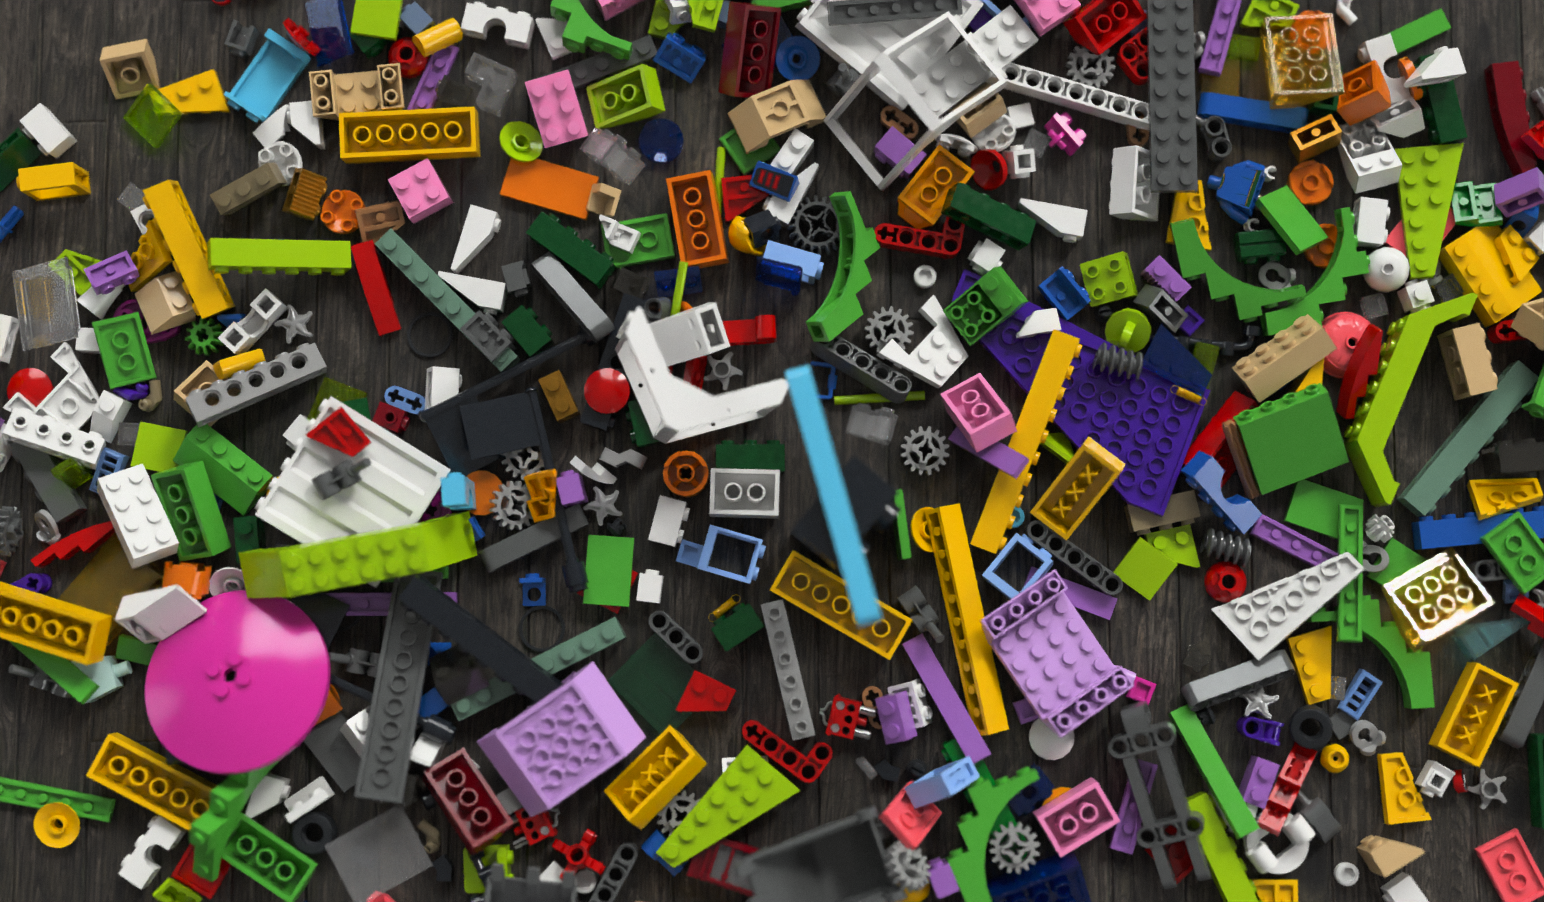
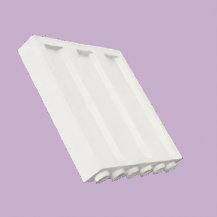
M810 0L812 4L808 10L804 7L796 17L799 21L795 27L838 63H845L848 69H854L861 76L871 62L882 52L938 17L829 26L827 3L842 0ZM961 0L963 14L958 15V17L965 24L962 27L963 30H965L984 3L980 0ZM950 22L906 49L893 62L908 81L911 82L946 55L961 34ZM882 71L866 84L867 87L890 106H895L902 111L908 105V102Z
M330 397L329 400L325 398L318 408L321 413L316 420L314 418L311 419L305 430L310 432L342 406L372 443L355 457H351L307 436L304 439L299 438L293 447V450L296 452L291 459L287 457L280 468L283 472L279 478L274 477L267 488L270 490L266 498L261 497L256 504L255 509L258 511L255 515L303 544L418 523L440 489L441 478L447 477V473H450L451 469L335 398ZM366 457L371 460V465L359 473L362 478L361 481L346 489H342L337 494L322 501L311 481L313 478L328 470L333 471L332 468L349 459L354 464ZM381 580L368 583L377 588Z

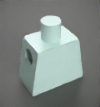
M115 655L104 656L103 661L90 665L71 661L100 686L86 703H92L124 686L122 676L132 673L130 662L127 660L118 663Z

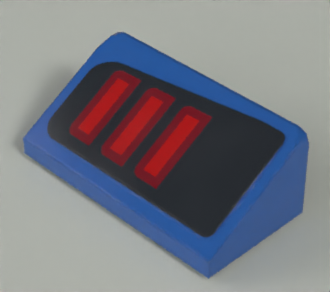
M758 161L749 185L790 203L800 182L797 176Z

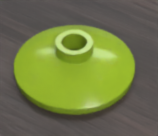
M514 121L506 124L500 132V145L503 151L512 159L520 162H530L537 159L543 149L542 138L531 125L525 122Z

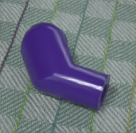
M141 382L136 384V389L122 386L114 388L113 392L128 401L145 398L149 393L147 391L149 387L146 383Z

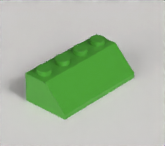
M207 424L199 428L196 425L186 435L173 459V462L178 466L203 461L213 493L244 517L267 492V488L273 480L272 474Z
M203 461L187 463L151 475L157 496L179 542L177 554L180 561L214 556L231 547Z
M242 812L239 813L231 829L222 854L224 860L286 902L298 900L318 865Z

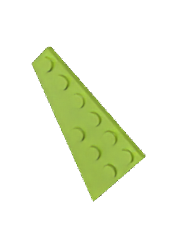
M1464 143L1395 149L1402 163L1397 186L1406 256L1410 266L1409 280L1427 279L1435 276Z
M746 745L656 853L674 868L796 794L800 789L749 745Z

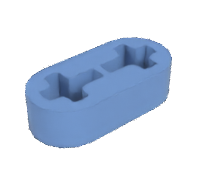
M391 386L385 391V401L391 406L414 415H418L420 410L421 412L425 410V398L420 394L398 386ZM396 391H399L398 395L404 397V400L392 402L393 398L390 397V394H395ZM419 398L422 407H417L416 410H413L414 406L408 404V400L417 401Z

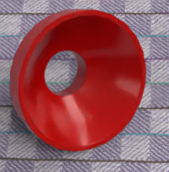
M404 37L392 44L388 53L389 64L400 63L401 77L414 78L421 75L430 57L424 58L412 42V37ZM405 48L413 51V55L409 60H403L400 57L401 51Z
M984 149L973 156L971 169L975 173L972 177L977 185L985 190H994L1004 184L1007 179L1008 168L1005 159L998 151ZM993 161H997L999 163V173L994 171L992 166Z
M1222 561L1209 567L1204 577V586L1207 593L1218 602H1231V600L1241 597L1246 589L1247 581L1244 571L1237 564L1233 565L1232 562ZM1225 575H1231L1234 578V586L1230 589L1225 588L1222 584V579Z

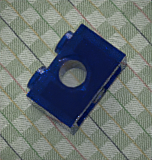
M1035 763L1029 768H1035L1040 779L1029 784L1034 788L1033 795L1026 798L1023 796V789H1021L1008 801L1009 806L1018 816L1029 814L1035 808L1034 804L1040 799L1044 801L1053 794L1051 790L1055 788Z

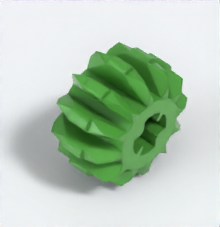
M200 318L199 323L192 321L194 328H186V331L191 333V335L185 337L186 341L191 342L188 348L191 350L195 349V354L197 355L204 353V355L210 356L211 350L215 353L219 352L216 346L224 345L218 339L223 333L219 332L222 329V325L215 324V320L212 318L208 321L205 318ZM203 334L208 335L207 340L202 338Z

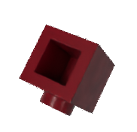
M380 401L372 422L401 434L409 426L410 418L408 416L410 413Z

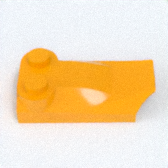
M939 144L898 196V215L916 229L933 226L942 215L941 211L948 190L958 182L967 184L975 171Z

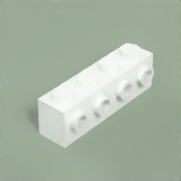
M21 408L20 410L13 409L3 431L6 440L96 470L101 453L106 446L105 439L102 438L101 434L89 431V433L80 431V428L73 424L67 423L63 425L57 423V420L50 416L39 417L34 415L33 411L26 408Z

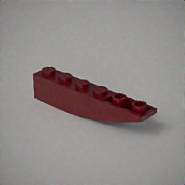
M1519 61L1493 63L1484 69L1490 114L1504 158L1513 176H1517L1536 168L1537 159L1533 155V150L1521 139V136L1529 130L1530 114L1526 111L1525 105L1527 95L1522 86L1523 70L1519 67Z

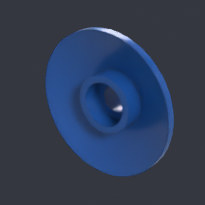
M803 36L787 38L777 49L776 66L782 76L788 80H807L815 74L819 67L820 54L818 48L810 39ZM795 54L800 57L798 63L793 62L792 58Z

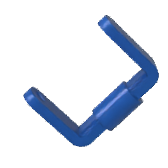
M811 361V366L831 368L827 389H829L828 396L818 395L819 399L830 400L833 390L836 389L837 385L836 368L829 363Z

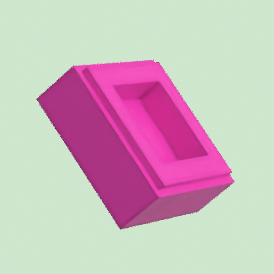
M1136 676L1133 682L1135 686L1128 690L1126 697L1137 702L1146 700L1149 706L1156 684Z

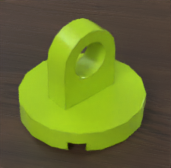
M1130 308L1122 309L1113 313L1107 321L1105 328L1106 340L1119 348H1124L1127 352L1133 350L1135 353L1143 349L1148 343L1151 335V326L1147 317L1140 311Z

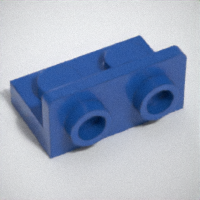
M668 32L653 61L687 82L692 83L704 64L706 55L700 47L696 45L691 46L684 42L685 39L681 35Z

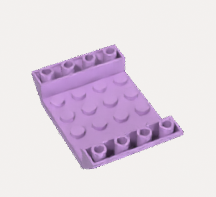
M1054 569L981 619L980 622L987 642L1039 719L1059 738H1062L1135 685L1122 666L1115 667L1064 593L1068 587Z
M592 661L576 672L571 680L500 729L495 728L486 734L477 743L526 812L532 817L549 810L626 757L646 736Z

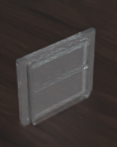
M63 257L13 271L22 351L51 346L52 344L78 338L80 322L73 270L68 264V258Z
M401 804L324 845L339 873V877L343 880L354 902H369L433 866L418 838V833L415 832Z

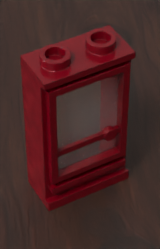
M725 836L692 857L687 876L752 898L754 894L748 876L737 878L734 867L742 862L743 858L761 848Z

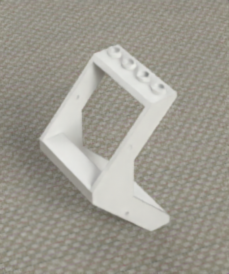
M948 11L882 52L871 62L823 120L882 191L899 176L929 143L949 126L1008 85L1005 80L1008 78L1006 73L1000 66L996 69L991 62L994 59L986 49L981 51L978 48L977 44L979 41L972 32L967 34L962 27L965 24L957 14L953 17ZM951 22L999 81L940 119L894 64L893 60L909 47ZM880 71L885 74L929 128L885 178L882 177L837 122L838 117L866 84Z
M637 307L634 313L629 312L616 335L619 341L615 351L653 438L665 444L763 418L781 404L789 387L786 380L779 379L730 393L712 396L671 376L644 312L639 307Z

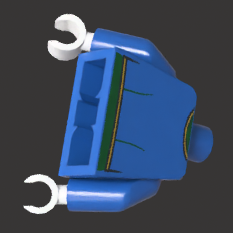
M1250 160L1234 164L1232 167H1226L1222 178L1210 175L1207 188L1217 190L1216 198L1219 205L1230 218L1243 225L1246 232L1255 231L1250 227V223L1253 222L1255 225H1258L1259 220L1256 218L1248 219V216L1253 214L1256 206L1255 202L1258 200L1263 182L1275 179L1268 172L1273 173L1276 171V168L1274 166L1265 168L1264 165Z

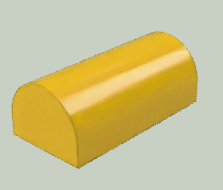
M450 18L414 35L412 42L425 58L461 41L463 33L458 22L454 18Z
M256 349L219 360L213 365V368L219 379H227L238 371L245 370L247 372L254 369L253 366L265 361L262 349Z

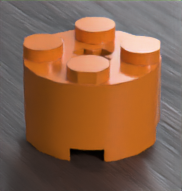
M679 451L671 455L664 464L663 477L665 484L671 492L677 496L688 498L696 496L704 490L708 484L709 471L706 462L700 455L693 451ZM683 469L686 471L692 470L690 473L692 477L690 479L680 478Z
M165 561L162 588L178 585L194 599H202V597H206V594H209L212 565H207L203 568L204 563L180 561L179 565H172V561Z

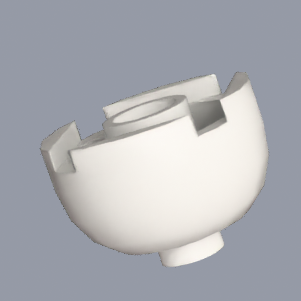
M1391 247L1376 249L1368 255L1370 258L1369 273L1363 274L1371 288L1379 292H1390L1397 290L1405 284L1409 277L1410 266L1408 259L1401 251Z

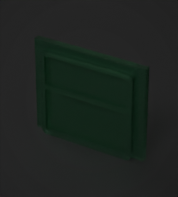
M656 632L608 680L660 734L669 725L677 729L692 715L693 711L678 712L676 708L694 673V669Z

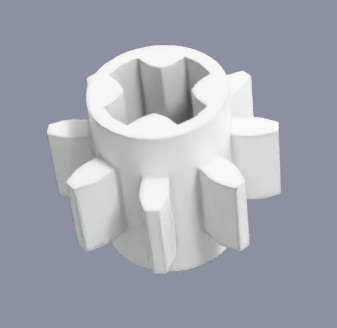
M1374 514L1367 520L1365 532L1372 541L1377 542L1381 539L1385 543L1392 538L1395 526L1388 516L1382 515L1379 518L1377 514Z

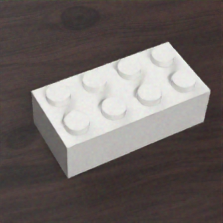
M143 464L98 478L97 491L132 569L177 553L179 542Z

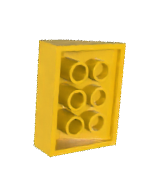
M1499 225L1474 227L1441 248L1439 254L1440 261L1464 296L1470 293L1478 295L1473 310L1485 327L1497 323L1520 308L1523 303H1527L1542 292V289L1530 272L1515 285L1511 282L1510 278L1514 277L1510 265H1504L1501 253L1494 242V239L1502 231Z

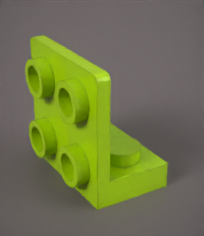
M1124 251L1080 264L1085 288L1091 300L1089 302L1091 307L1123 298L1133 299L1138 295L1128 254Z

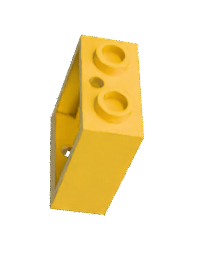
M74 162L18 169L19 176L16 178L18 189L37 201L91 194L89 172Z

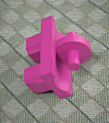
M1067 112L1060 115L1056 113L1044 126L1048 130L1047 134L1052 139L1048 145L1052 148L1057 144L1061 150L1064 149L1071 156L1080 148L1087 135L1082 129L1078 128L1073 131L1069 127L1072 123V118Z

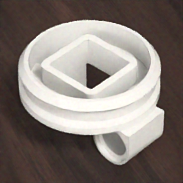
M1262 812L1255 816L1256 822H1258ZM1289 813L1282 831L1292 844L1276 856L1261 841L1269 833L1268 831L1259 828L1244 836L1245 855L1259 873H1288L1299 867L1305 860L1309 849V840L1315 835V832L1300 813L1295 815Z

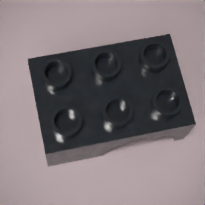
M853 455L840 471L862 551L865 554L871 546L861 537L868 529L878 536L887 528L901 511L892 502L899 492L858 457ZM819 496L792 528L793 531L790 536L833 570L840 563L821 497Z

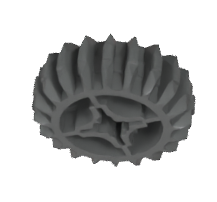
M815 195L814 202H810V199L806 197L805 206L802 202L799 203L798 208L800 210H795L794 215L796 217L793 216L790 221L793 224L787 226V230L794 231L789 234V238H797L793 243L795 247L802 244L801 250L809 248V252L812 253L813 250H817L819 255H821V250L823 249L829 255L830 246L834 250L838 249L835 241L840 243L838 218L831 201L829 204L826 203V196H823L822 202H818V196ZM811 210H823L818 216L806 215ZM829 214L836 223L835 232L831 231V228L826 224ZM822 219V229L818 228L813 232V223L818 224ZM800 220L804 221V224L809 227L806 238L799 230ZM817 236L830 238L821 243L812 242Z

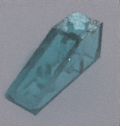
M1523 617L1470 624L1466 622L1455 629L1456 633L1451 637L1466 659L1475 660L1530 621Z

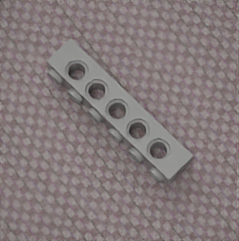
M304 343L298 346L294 352L289 354L288 352L280 353L275 356V360L268 363L266 361L259 362L253 366L254 369L247 372L245 370L238 371L232 375V378L226 381L220 379L211 383V387L205 390L196 389L190 392L185 400L198 428L326 373L327 366L316 344L312 343L309 345V343ZM300 360L305 363V366L297 369L292 364ZM278 369L284 374L280 378H275L271 375V372ZM253 379H260L262 381L259 387H253L249 383ZM231 388H238L241 393L233 397L228 394V391ZM210 397L219 399L218 404L215 406L208 405L206 401Z
M782 599L761 604L792 739L797 740L814 736L815 731L784 601Z

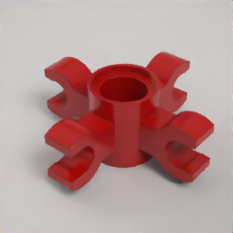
M589 829L585 831L580 844L569 846L555 839L551 846L554 850L566 856L569 863L564 870L575 871L576 874L578 869L589 868L602 875L606 868L604 864L591 858L588 852L598 837L595 832ZM583 852L582 860L574 862L575 854ZM564 870L562 871V873H561V875H560V877H559V879H561V880H562V877H563V872H564Z

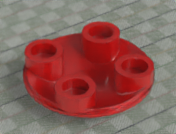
M289 17L283 22L288 36L297 47L314 56L321 51L314 41H308L307 37L310 34L303 26H297Z
M26 368L12 376L8 383L7 396L10 400L17 392H20L37 407L54 387L50 378L43 371L35 368Z
M604 368L595 371L589 376L585 383L584 395L592 409L599 413L611 414L618 412L625 406L629 399L630 387L622 373L615 369Z

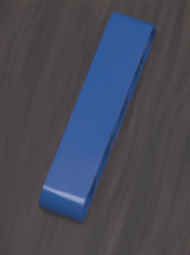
M1212 92L1200 93L1197 115L1203 119L1218 116L1225 123L1290 133L1306 126L1309 110L1304 107Z

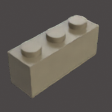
M266 163L210 194L221 215H230L283 186L287 181L277 163Z
M1194 490L1171 495L1162 517L1132 505L1124 506L1130 533L1136 532L1137 536L1151 533L1150 528L1159 527V531L1173 528L1172 523L1181 522V526L1195 523L1194 518L1201 517Z

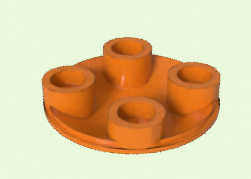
M334 190L324 201L320 217L325 226L332 232L348 234L359 228L355 209L364 208L365 204L361 197L352 191Z

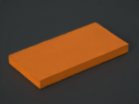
M511 158L500 195L586 221L589 214L586 206L593 184L598 183L599 177L540 159L520 162Z

